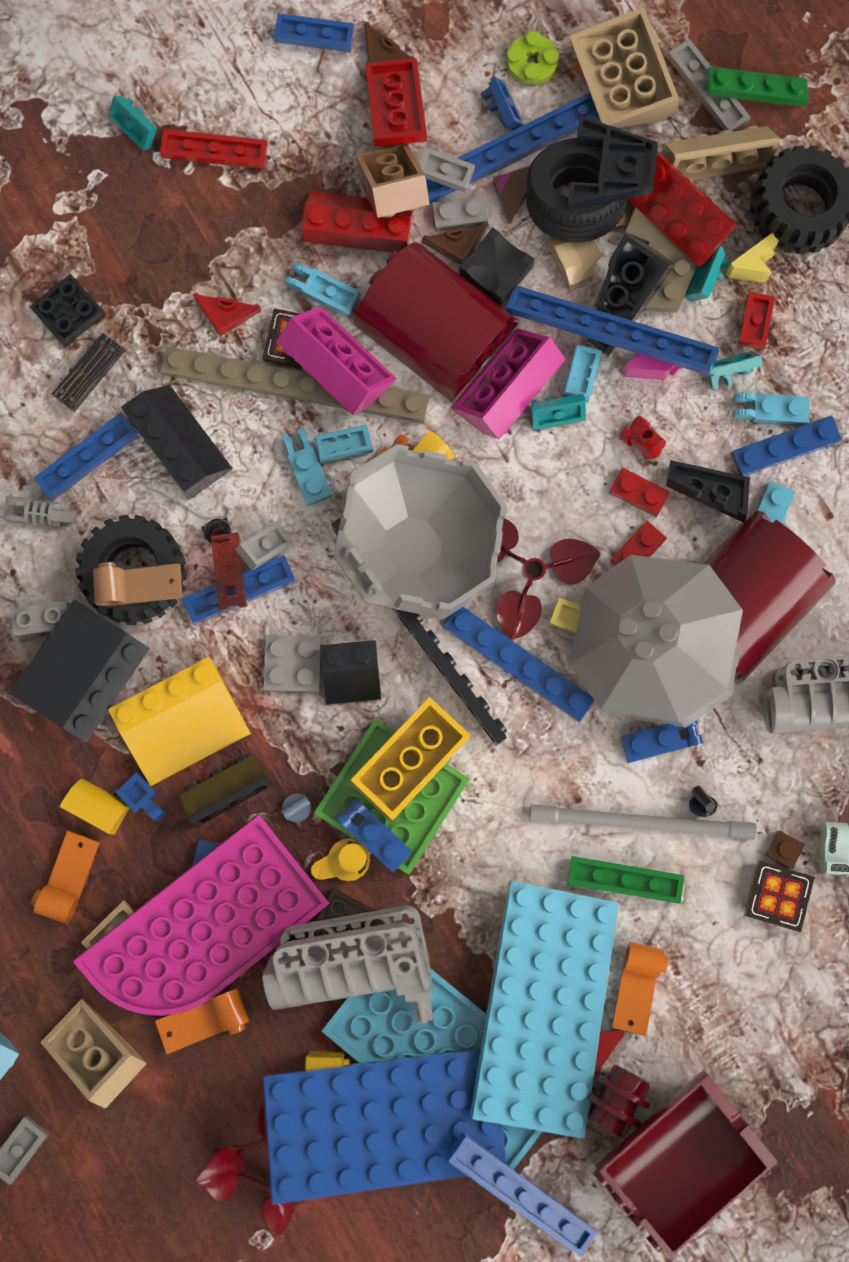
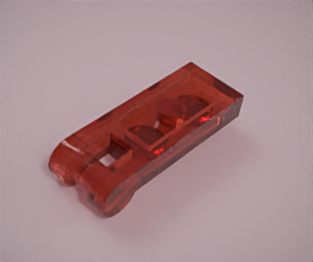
M239 533L211 536L219 610H229V607L239 606V608L248 607L243 559L235 550L241 543ZM236 588V595L227 596L226 590Z

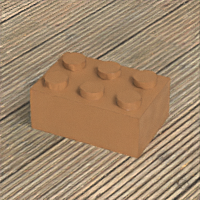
M408 144L389 145L355 154L360 183L377 218H388L406 210L416 211L422 206L430 205L425 174Z

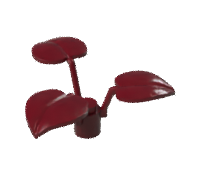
M504 518L502 542L497 563L506 554L522 563L521 573L527 582L522 594L511 590L500 596L495 610L497 619L508 638L517 639L531 631L541 617L542 605L540 599L533 595H527L533 581L541 579L545 575L546 569L555 567V575L560 581L567 584L579 583L590 574L601 553L584 541L563 539L556 542L550 549V557L553 562L545 564L539 558L526 560L510 551L517 545L519 535L516 526Z
M263 1101L257 1111L255 1120L256 1130L262 1138L259 1141L245 1145H234L233 1148L215 1149L211 1154L210 1160L198 1173L194 1182L202 1187L212 1199L219 1202H224L232 1196L236 1189L238 1178L265 1190L269 1196L265 1198L261 1207L264 1224L273 1234L282 1235L292 1218L295 1201L273 1205L270 1199V1186L241 1173L246 1164L245 1157L241 1154V1151L263 1146L267 1143Z

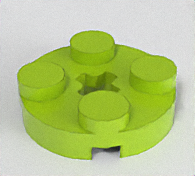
M531 31L527 35L518 37L510 45L507 53L508 72L516 82L527 86V83L535 84V86L543 85L554 76L559 53L552 41L541 36L537 31ZM529 56H535V57H537V62H538V63H537V64H535L534 62L528 63V62H527L528 57H529Z

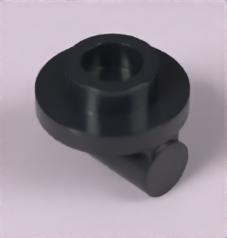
M227 517L213 519L201 527L205 539L212 544L224 543L231 535V527Z
M695 786L692 789L694 797L689 801L690 811L700 817L713 815L717 811V801L713 797L708 796L701 786Z

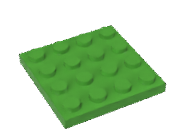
M375 718L314 814L362 844L335 819L340 812L344 813L350 806L349 802L355 797L412 851L407 859L398 867L410 875L470 778L445 764L392 821H389L349 783L360 769L396 733V731ZM358 813L351 822L358 827L365 818Z

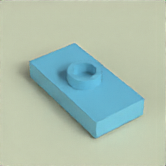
M576 344L563 397L583 393L586 403H589L602 350Z
M367 424L314 436L320 464L373 453Z

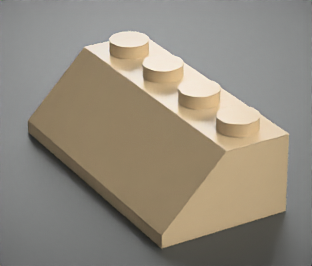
M750 126L741 131L725 130L710 136L700 134L685 140L675 138L664 143L661 154L689 180L762 169L766 167L768 161L774 156L780 144V139L768 126L759 128L757 126Z

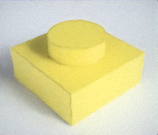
M559 597L549 625L575 634L581 605Z

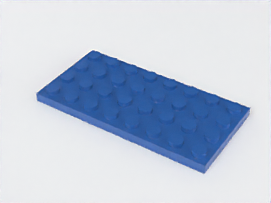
M481 1048L263 1075L262 1084L271 1203L274 1205L467 1176L445 1158L462 1132L506 1163L503 1124L469 1118Z

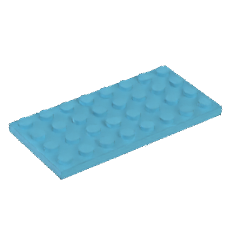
M508 881L469 1118L585 1139L590 1100L587 1097L592 1091L619 903L516 881Z
M431 969L433 994L430 1004L434 1019L428 1020V1023L422 1024L417 1022L413 1003H406L405 996H398L397 990L394 989L348 997L323 1028L322 1032L359 1063L479 1049L482 1044L486 1013ZM503 1125L506 1164L515 1169L543 1131Z

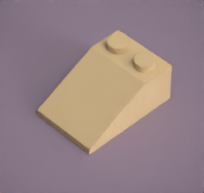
M83 999L40 1042L90 1102L106 1108L147 1064L133 1047Z

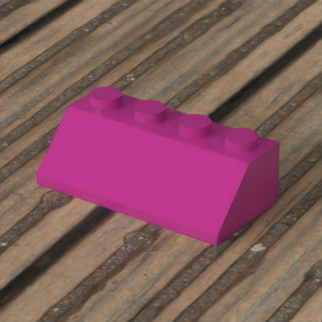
M321 306L291 317L276 341L287 355L293 357L307 374L316 379L322 385V388L330 393L352 415L367 409L397 379Z
M517 328L451 408L483 434L500 439L509 430V427L517 417L525 411L531 400L542 390V387L550 377L557 372L565 357L550 337Z

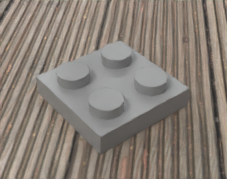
M266 635L264 691L320 693V645H322V638L318 636Z

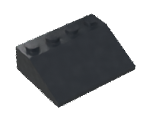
M73 599L9 694L82 741L87 742L150 648Z

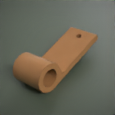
M106 562L98 564L99 568L93 570L94 602L98 606H115L182 598L180 564L123 570L116 567V563Z

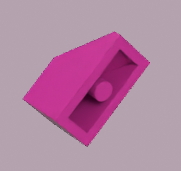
M637 354L625 364L622 374L625 377L663 380L668 375L674 377L683 368Z

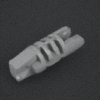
M6 496L5 503L25 507L24 514L16 512L5 513L4 520L57 527L61 526V522L73 523L76 521L77 510L62 508V503Z

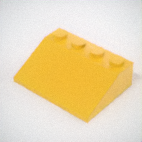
M210 657L108 709L122 738L151 787L251 734L214 661Z

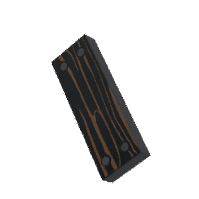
M102 333L54 390L52 395L75 412L125 352L124 348Z

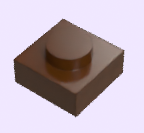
M777 831L765 856L789 869H793L805 844L782 831Z

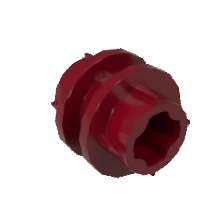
M615 1064L607 1077L600 1073L598 1074L596 1079L605 1086L599 1096L592 1092L589 1093L587 1098L593 1104L588 1115L589 1119L620 1137H625L631 1125L638 1128L642 1123L633 1116L638 1106L641 1105L647 1109L651 1106V1103L645 1099L650 1083Z

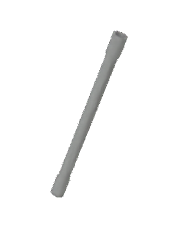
M530 805L529 821L564 822L719 835L755 840L756 823L721 822L566 809L547 805Z

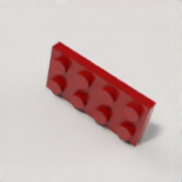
M417 58L365 63L374 147L427 142Z
M657 153L653 194L627 199L698 267H702L737 225L661 153Z

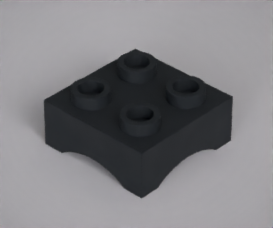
M492 228L477 249L460 265L459 274L501 306L514 291L516 285L518 286L531 271L535 259L528 253L516 248L499 231Z

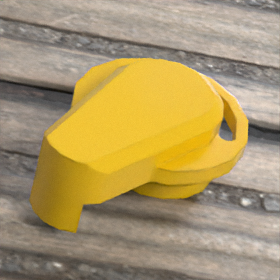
M342 839L334 844L328 856L313 864L311 868L312 875L319 880L334 877L345 881L357 880L369 868V851L364 845L354 839ZM349 841L355 842V843H358L359 845H357V844H348V842H349ZM366 864V868L363 870L361 874H359L358 871L361 870Z

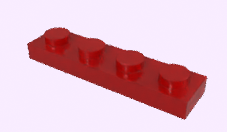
M163 129L160 155L161 158L265 169L268 140Z

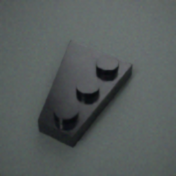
M670 460L666 487L740 522H745L748 513L750 477Z

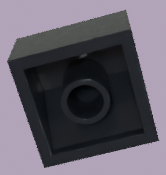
M376 640L320 645L326 705L381 700Z

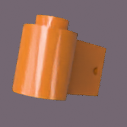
M69 830L67 831L48 885L44 886L42 890L37 889L32 898L31 905L34 906V913L64 924L70 922L98 850L99 841Z
M629 941L614 1011L613 1029L642 1036L647 1035L656 979L660 976V973L666 972L669 958L664 955V949Z
M238 988L213 997L196 1008L171 1014L155 1022L166 1054H169L227 1030L229 1035L246 1029L244 1024L249 1022V1018Z

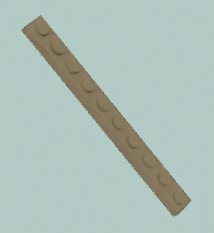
M166 346L160 371L162 375L344 409L341 403L330 393L326 392L322 385L306 372ZM388 388L367 409L361 412L424 424L429 395Z

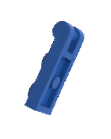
M696 720L685 728L688 738L680 740L678 730L684 729V727L672 724H664L620 736L627 763L704 743L702 735H698L696 728L698 721Z
M354 797L349 802L350 806L344 813L340 812L335 819L394 873L412 851ZM359 813L365 819L357 827L351 821Z

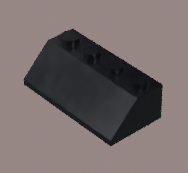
M170 385L143 391L121 406L126 417L188 500L233 470Z

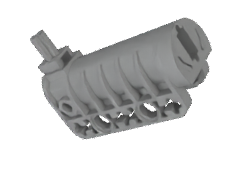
M849 655L793 660L775 671L772 679L773 687L761 693L763 719L770 734L849 728ZM840 668H841V671H842V672L840 673L841 676H842V678H839ZM810 669L814 680L810 679L811 674H807ZM797 670H801L799 680L796 678L799 675ZM832 673L831 677L827 678V674ZM783 676L784 682L780 681L779 677Z
M399 906L287 927L281 937V945L276 949L274 956L270 957L263 973L266 997L273 1010L396 989L398 996H405L406 1003H413L417 1022L425 1024L428 1023V1020L434 1019L430 1004L433 994L430 961L420 915L412 906ZM403 914H407L409 918H414L411 920V924L405 922L392 923L390 917L394 916L393 921L401 920ZM374 919H381L385 922L384 925L370 926V922ZM365 921V928L335 933V926H337V931L345 930L347 924H351L352 928H359L362 926V922ZM318 929H324L329 933L328 935L314 936V932ZM309 931V938L287 941L291 934H294L296 938H303L306 932Z

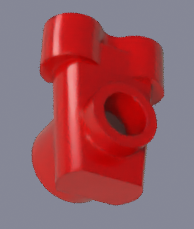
M637 416L632 424L624 428L619 434V439L628 446L634 445L641 450L642 456L646 459L659 457L666 446V441L650 427V422L642 416Z

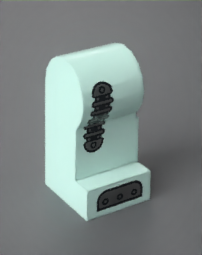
M822 823L820 831L819 874L849 875L848 823Z

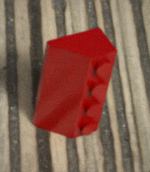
M310 191L303 215V240L310 243L393 253L395 250L400 252L409 245L414 211L406 210L396 213L392 217L377 218L368 198Z

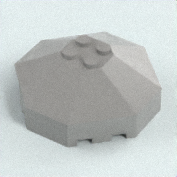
M397 444L351 472L345 493L334 559L366 603L445 619L486 592L495 582L497 558L500 554L503 535V519L506 516L507 505L475 461L463 459L462 462L447 459L445 454L427 450L424 453L408 450L409 446Z
M630 555L585 587L570 665L599 708L606 714L631 717L654 723L672 724L686 728L733 695L734 677L741 652L737 639L743 610L710 565Z

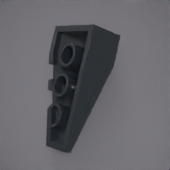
M625 234L610 257L608 272L602 285V293L596 310L636 321L662 286L676 263L656 249ZM587 339L589 343L602 350L608 356L616 348L593 339Z

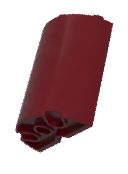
M412 242L400 252L395 250L387 259V265L382 271L377 270L369 280L371 286L362 301L353 310L355 315L354 325L453 402L480 371L485 361L497 351L519 325V320L419 242Z
M753 510L747 516L745 522H742L703 563L710 565L743 610L737 639L741 652L734 679L738 681L741 678L745 681L836 584L834 575L823 569L826 564L813 549L781 522L775 520L772 523L764 512Z
M702 1070L595 1165L597 1170L593 1174L602 1186L608 1190L621 1209L626 1212L639 1231L645 1228L650 1233L646 1239L658 1253L663 1249L671 1259L778 1162L750 1126L741 1118L738 1111L711 1077Z

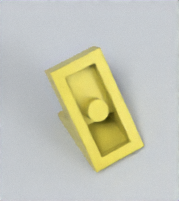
M771 233L733 261L726 272L727 277L765 283L771 271L764 263L775 254L773 250L778 243L777 238Z

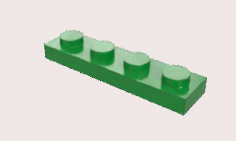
M709 67L705 73L707 96L805 107L809 101L807 78Z
M571 856L567 884L681 904L685 875Z

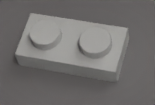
M427 147L419 162L426 179L466 193L475 171L474 164Z
M484 196L432 202L436 231L460 227L468 228L481 225L483 222L488 223Z
M276 522L240 543L235 550L253 571L289 549L294 543Z
M28 1116L22 1119L0 1149V1178L9 1185L15 1181L49 1135L46 1130Z

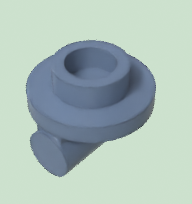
M292 794L285 799L281 812L287 820L301 822L309 816L311 803L305 795Z

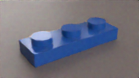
M278 13L274 41L277 43L351 53L355 26L354 23Z

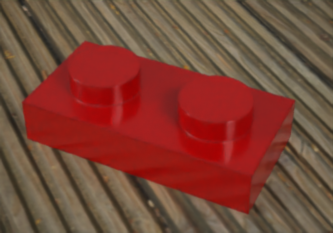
M749 291L737 345L764 350L775 302L774 296Z
M623 467L609 491V494L656 518L670 491Z
M647 520L610 559V562L616 566L630 555L651 557L667 540V537Z

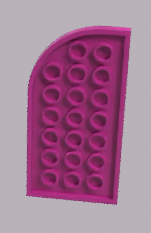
M257 814L77 956L73 962L96 990L114 1004L140 1014H177L196 1008L217 995L278 946L287 927L306 923L329 905V902L260 814Z

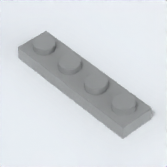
M690 39L668 52V60L723 131L732 130L734 132L749 123L751 117L737 99L707 96L705 73L711 66Z

